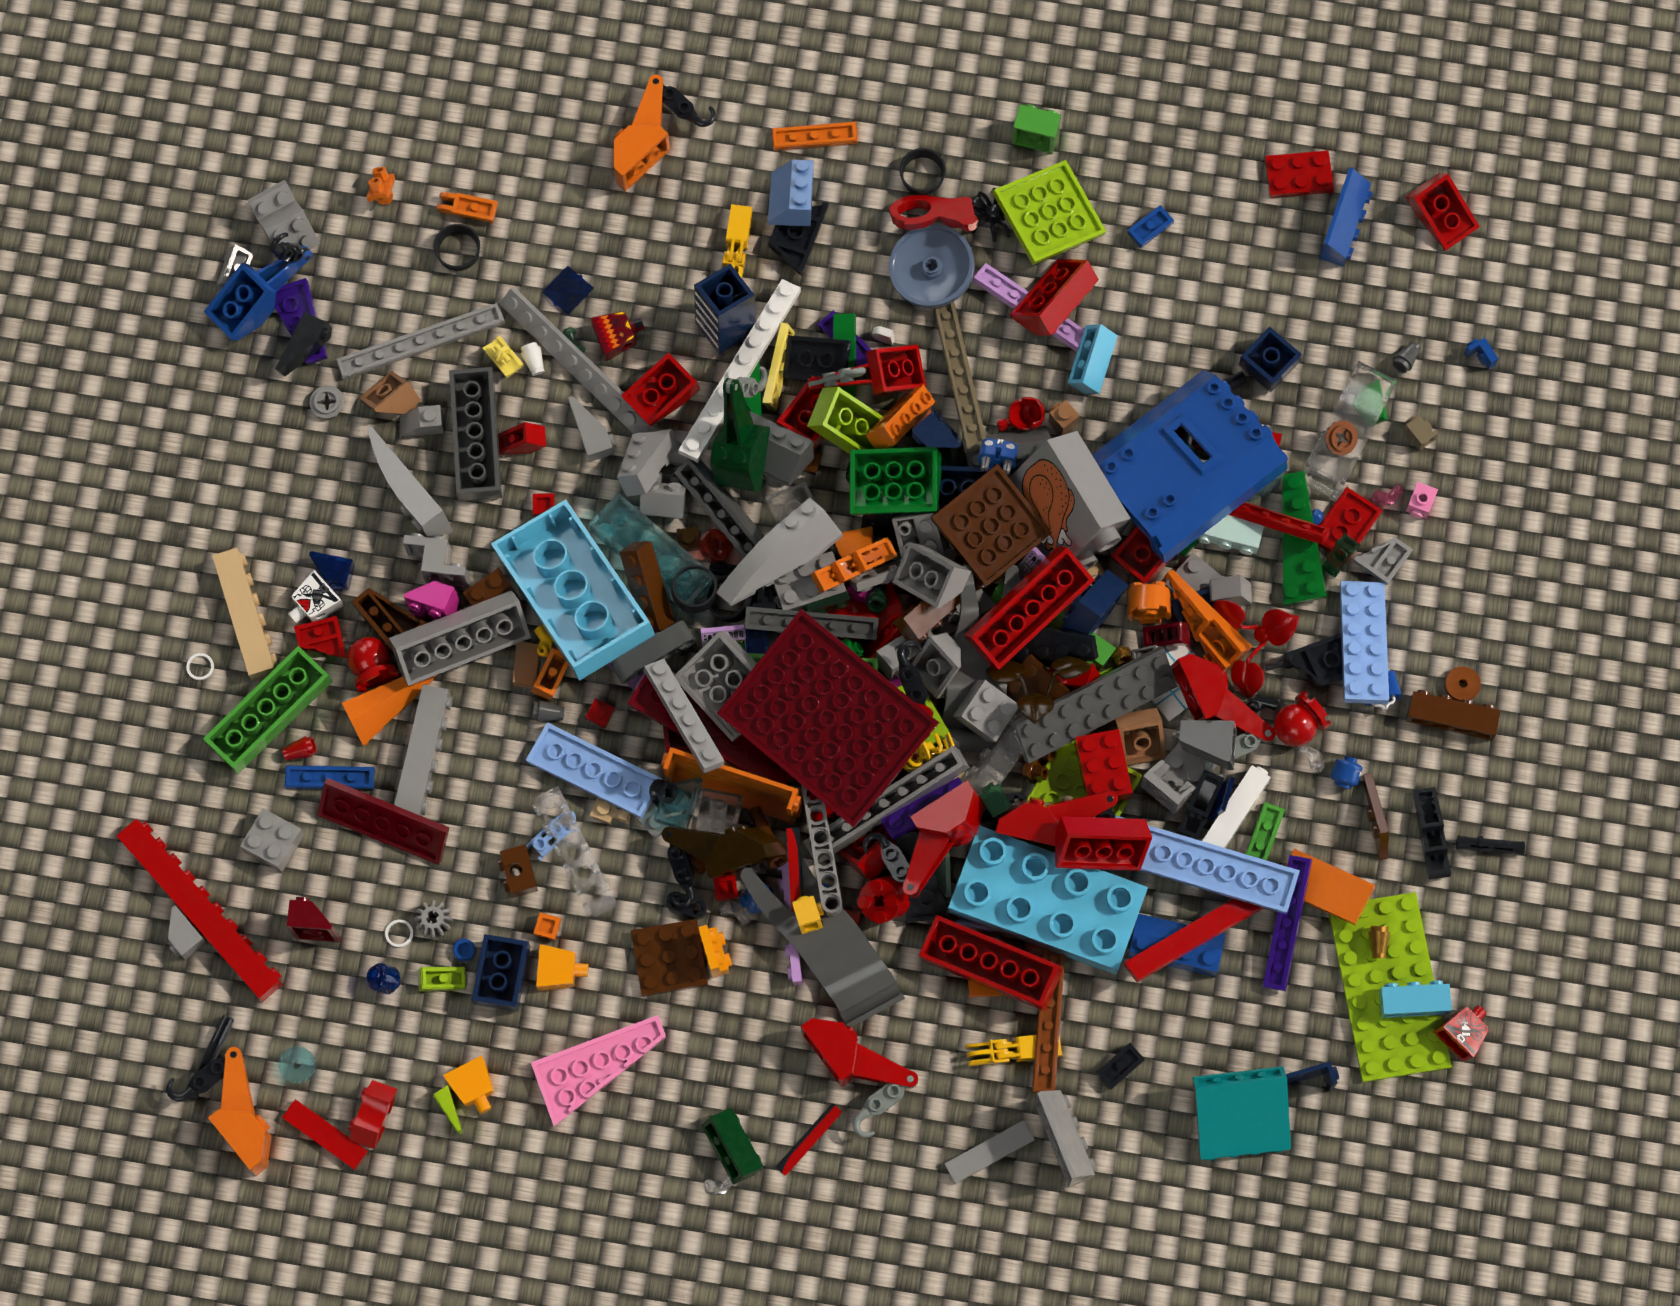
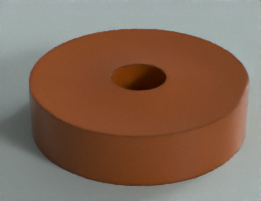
M1464 666L1451 670L1444 683L1447 695L1452 697V700L1457 701L1462 699L1473 700L1481 687L1478 674L1473 669ZM1459 682H1465L1466 687H1460Z

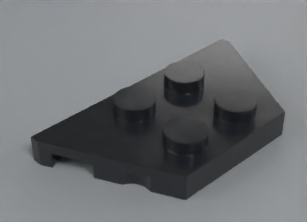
M822 202V205L812 206L811 226L775 225L769 240L768 247L801 276H803L829 208V203Z
M1341 633L1283 655L1288 663L1319 689L1343 680Z

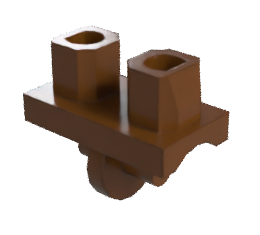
M1056 751L1030 764L1025 762L1023 754H1019L1017 760L1022 763L1020 768L1022 770L1021 774L1029 780L1030 784L1035 785L1038 780H1047L1049 769L1043 765L1045 761H1054Z

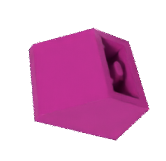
M436 581L409 591L404 595L411 615L423 621L432 622L460 611L461 608L455 588Z

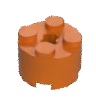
M1155 581L1152 584L1134 582L1130 584V589L1127 590V618L1129 621H1133L1134 618L1139 620V624L1151 625L1161 623V619L1165 617L1168 620L1170 619L1171 592L1169 588L1165 587V582Z

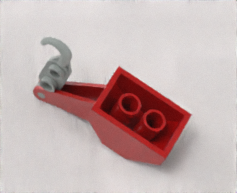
M918 345L866 351V364L844 368L838 370V372L825 373L820 377L807 379L809 390L827 387L870 385L873 397L911 391L923 384L926 387ZM866 369H868V380L853 381V378L864 375Z
M1188 654L1178 658L1170 666L1194 720L1234 721L1237 731L1243 733L1236 736L1235 759L1256 750L1261 741L1268 743L1275 738L1274 728L1227 689L1228 676L1225 670H1221L1218 664L1193 654ZM1205 760L1204 770L1214 773L1211 770L1212 763Z
M811 1018L801 1026L802 1035L841 1087L845 1086L853 1078L886 1084L867 1099L861 1111L856 1114L852 1122L853 1130L858 1136L863 1138L873 1136L875 1132L862 1131L860 1123L866 1118L881 1115L903 1098L906 1088L911 1089L917 1086L918 1075L858 1044L857 1033L851 1026L846 1027L842 1022Z

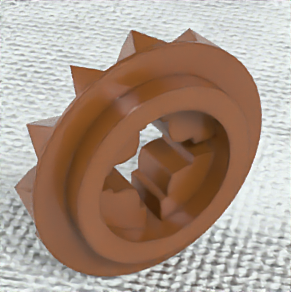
M1343 420L1332 422V425L1327 428V434L1324 437L1327 443L1326 447L1330 449L1331 453L1337 455L1350 453L1358 441V434L1354 425ZM1343 433L1342 437L1347 442H1338V438L1335 434Z

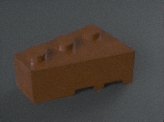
M370 588L352 601L356 611L393 655L394 652L389 638L427 624Z

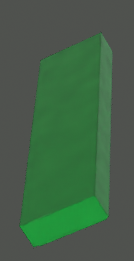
M833 314V339L851 341L848 368L856 367V314ZM856 386L840 387L856 398Z

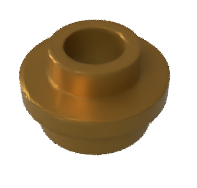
M1119 646L1115 649L1110 659L1117 666H1122L1132 659L1131 650L1129 647Z

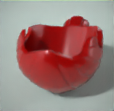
M1023 397L1014 401L1009 407V417L996 421L998 431L1004 432L1009 426H1014L1022 431L1037 429L1045 418L1043 404L1033 397Z

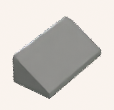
M237 245L231 246L216 285L223 287L241 263L250 265L254 253Z

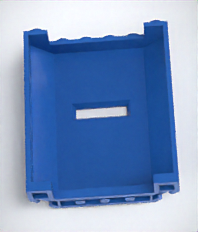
M1205 370L1194 376L1092 455L1131 520L1149 539L1151 549L1164 564L1288 469V457L1275 442L1270 428L1267 425L1262 426L1258 421L1259 418L1253 410L1249 411L1244 406L1245 403L1239 395L1235 396L1230 391L1231 388L1225 380L1221 381L1216 375ZM1182 426L1210 458L1203 463L1174 430Z

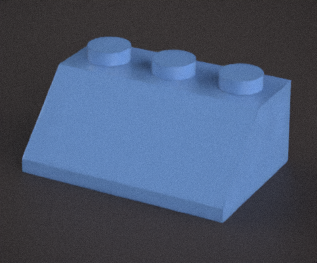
M791 160L771 172L768 225L811 226L814 160Z

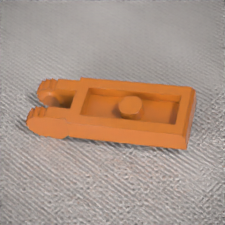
M440 192L439 198L441 200L454 203L453 206L437 204L436 211L494 223L498 201L461 193Z

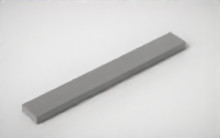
M497 302L337 358L336 362L344 381L505 324Z

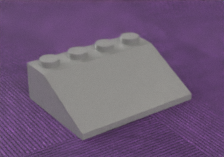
M719 631L674 676L680 686L732 742L742 735L721 718L717 712L757 663L727 631Z
M1061 1090L1038 1092L1034 1104L1068 1188L1094 1178V1171H1097L1093 1158L1088 1159L1085 1151L1088 1150L1085 1138H1080L1077 1129L1080 1127L1076 1116L1071 1117L1068 1108L1071 1107L1068 1096L1062 1095Z

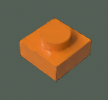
M540 912L533 934L556 941L562 919Z

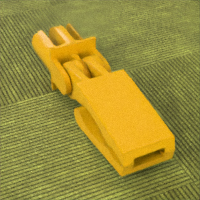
M731 204L726 234V248L728 250L724 251L722 268L731 264L742 278L746 260V253L743 252L748 249L753 207Z
M1059 1034L1058 1057H1061L1063 1055ZM1036 1035L1015 1037L1014 1042H1007V1039L990 1040L989 1042L965 1044L968 1050L987 1048L967 1052V1058L988 1057V1059L968 1061V1066L1008 1063L1010 1059L1016 1058L1017 1062L1034 1060Z

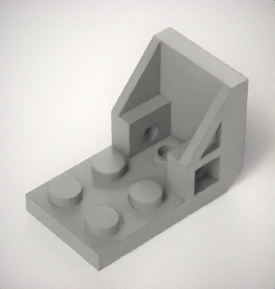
M1179 742L1164 760H1160L1143 776L1141 787L1175 815L1193 796L1204 771L1205 759L1183 750ZM1212 763V772L1218 767V765Z

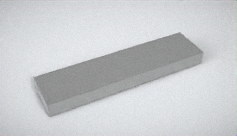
M1023 1120L944 1163L954 1183L957 1184L1034 1142L1035 1139Z

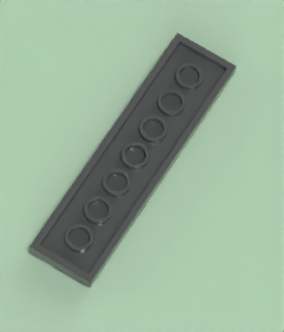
M1159 646L1054 700L1053 710L1043 716L1036 724L1032 723L1025 716L1013 721L1012 726L1025 762L1030 764L1074 741L1075 737L1083 736L1176 688L1177 685L1165 649Z

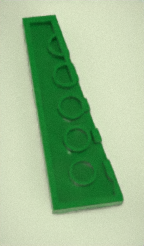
M1305 471L1282 475L1283 514L1314 524ZM1283 532L1284 606L1327 598L1318 543Z

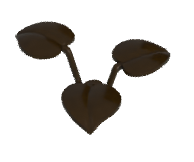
M1069 656L1055 660L1052 663L1054 672L1052 673L1045 696L1041 693L1028 694L1024 679L1021 676L1025 673V667L1018 662L1008 661L1000 670L989 666L986 672L989 678L997 683L1008 684L1017 679L1020 681L1025 696L1017 700V707L1027 719L1036 724L1054 708V701L1049 696L1056 676L1059 675L1063 679H1072L1087 672L1091 665L1084 660Z

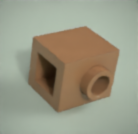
M1067 400L1061 404L1058 402L1050 408L1048 421L1060 435H1065L1079 424L1080 415Z

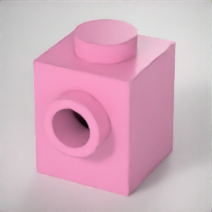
M1417 482L1406 512H1409L1414 518L1426 519L1438 489Z

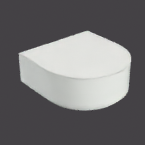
M876 326L871 334L874 339L889 345H893L895 340L893 330L885 327Z

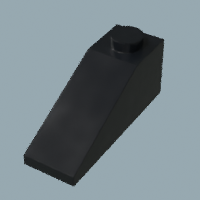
M304 312L275 370L286 377L324 346L325 342L331 337L332 327L326 321Z

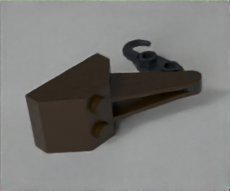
M747 825L738 828L737 826L724 830L725 834L676 826L665 827L662 831V838L670 844L667 854L676 881L686 893V900L680 903L675 897H671L672 903L677 908L686 909L691 906L695 898L693 889L694 871L688 853L707 862L705 866L709 878L729 876L742 871L744 868H751L786 855L783 842L757 827L748 828Z

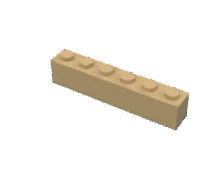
M238 548L212 555L248 675L252 681L266 677L279 664L276 654L271 653L269 646L273 645L269 632H264L263 626L266 625L263 613H259L257 606L260 605L257 593H252L251 586L254 585L251 573L247 574L245 566H248L244 553L240 554Z

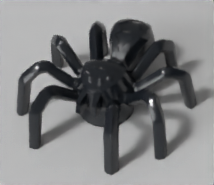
M979 191L976 197H972L974 214L986 219L978 222L976 229L972 233H975L979 226L988 222L990 223L992 241L996 242L994 224L998 223L1005 229L1007 237L1010 238V229L1002 222L1005 221V215L997 204L995 197L992 204L988 196ZM981 196L985 199L988 206H986L984 201L980 198Z

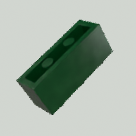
M732 1108L709 1117L701 1125L733 1185L754 1176L764 1168L760 1156L755 1152L749 1136L743 1130L740 1120Z

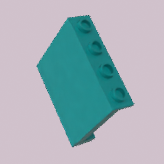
M1283 1066L1192 1077L1196 1099L1199 1141L1197 1149L1201 1160H1215L1221 1157L1235 1158L1239 1155H1259L1264 1152H1283L1284 1150L1291 1149L1287 1076Z

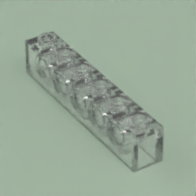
M557 786L535 797L536 803L532 806L538 817L543 816L546 822L543 824V828L548 837L550 835L553 836L556 842L552 844L558 856H563L566 863L562 865L567 875L573 876L576 883L572 885L577 895L583 896L586 903L582 905L587 915H593L595 919L617 908L618 904L559 787ZM551 808L560 810L561 815L558 819L553 820L548 817V811ZM561 828H568L571 835L568 839L563 840L558 837V831ZM571 848H578L581 855L578 859L569 858L568 851ZM583 867L588 868L591 872L588 879L579 878V869ZM596 887L601 891L598 899H591L588 896L590 888Z

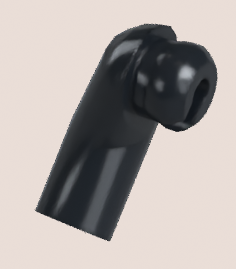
M1258 695L1250 700L1247 706L1255 713L1264 708L1276 710L1279 700Z

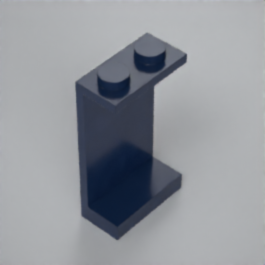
M1331 1061L1286 1074L1287 1085L1323 1075L1328 1092L1333 1091L1338 1083L1339 1073L1336 1066L1332 1067Z

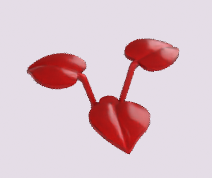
M1217 600L1213 604L1214 610L1237 632L1239 628L1255 630L1254 638L1260 642L1246 658V662L1237 660L1231 668V679L1234 686L1241 694L1251 698L1261 689L1264 683L1263 670L1257 663H1250L1251 659L1268 641L1275 646L1286 644L1297 628L1299 616L1280 609H1271L1264 614L1262 625H1242L1246 618L1244 610L1235 602Z

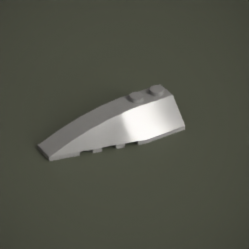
M372 426L368 427L371 445L379 467L392 492L401 504L399 509L406 518L410 516L413 519L411 523L418 532L422 530L426 536L452 533L453 529L443 510Z
M809 498L755 545L731 572L716 593L729 606H733L755 594L756 590L762 586L768 587L774 584L773 580L783 575L788 576L792 574L793 570L797 567L809 565L842 538L843 534L826 511Z

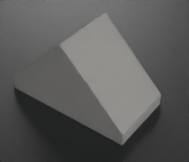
M1235 575L1209 581L1210 602L1229 600L1236 604H1252L1251 583L1243 576Z

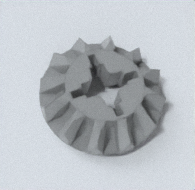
M322 386L312 393L310 407L312 412L319 418H326L328 420L329 418L337 417L340 411H343L344 397L336 387ZM326 395H328L330 402H333L329 405L328 410L322 404L326 401Z

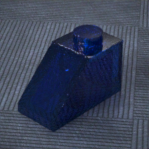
M310 551L309 556L327 585L335 591L349 590L355 569L353 559Z

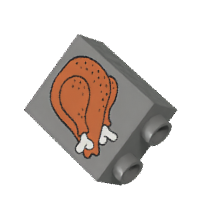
M1078 431L1046 440L1009 477L1052 532V534L1037 545L1045 557L1058 546L1068 547L1084 568L1088 570L1098 562L1094 553L1097 550L1103 552L1115 546L1122 539L1118 530L1131 519Z

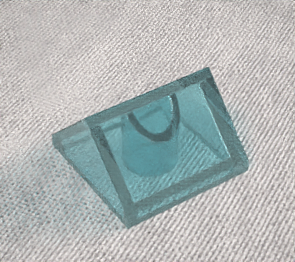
M699 777L674 782L678 792L676 799L670 804L660 801L654 821L669 827L688 828L703 779Z

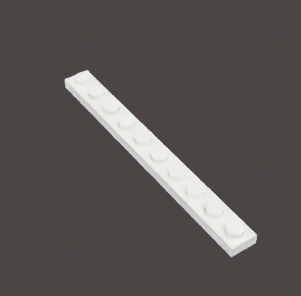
M783 279L780 281L678 450L680 455L697 463L699 462L724 420L723 383L725 379L750 377L778 331L780 324L784 321L801 292L800 287Z

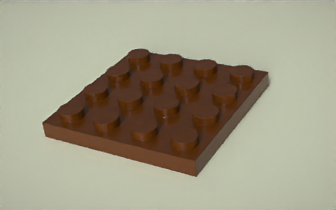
M998 464L930 518L965 564L969 565L973 574L984 588L1052 534Z

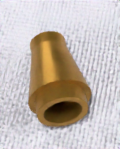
M1370 926L1368 935L1372 958H1386L1391 933L1388 932L1387 926Z

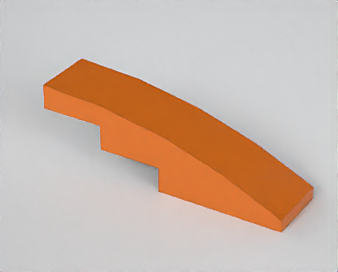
M886 537L810 575L818 591L822 594L896 558L898 555L889 538Z

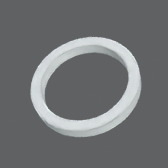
M198 653L189 658L186 669L191 678L205 680L212 675L214 662L207 654ZM197 657H205L211 663L209 673L203 677H196L190 672V664Z
M394 920L387 926L385 937L390 945L398 948L404 947L411 942L413 929L405 920ZM396 923H404L410 929V937L403 944H395L389 939V929Z

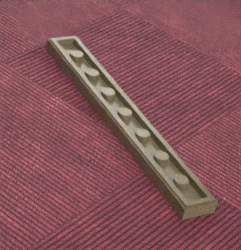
M952 302L943 307L933 308L966 452L980 450L981 442L986 439L955 303Z

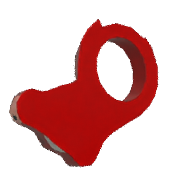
M911 195L896 200L889 208L892 223L898 228L905 230L925 228L937 220L942 221L950 228H961L966 232L975 230L978 225V218L974 214L972 198L969 197L941 198L928 195ZM911 209H925L929 211L927 214L915 218L901 216L903 212Z

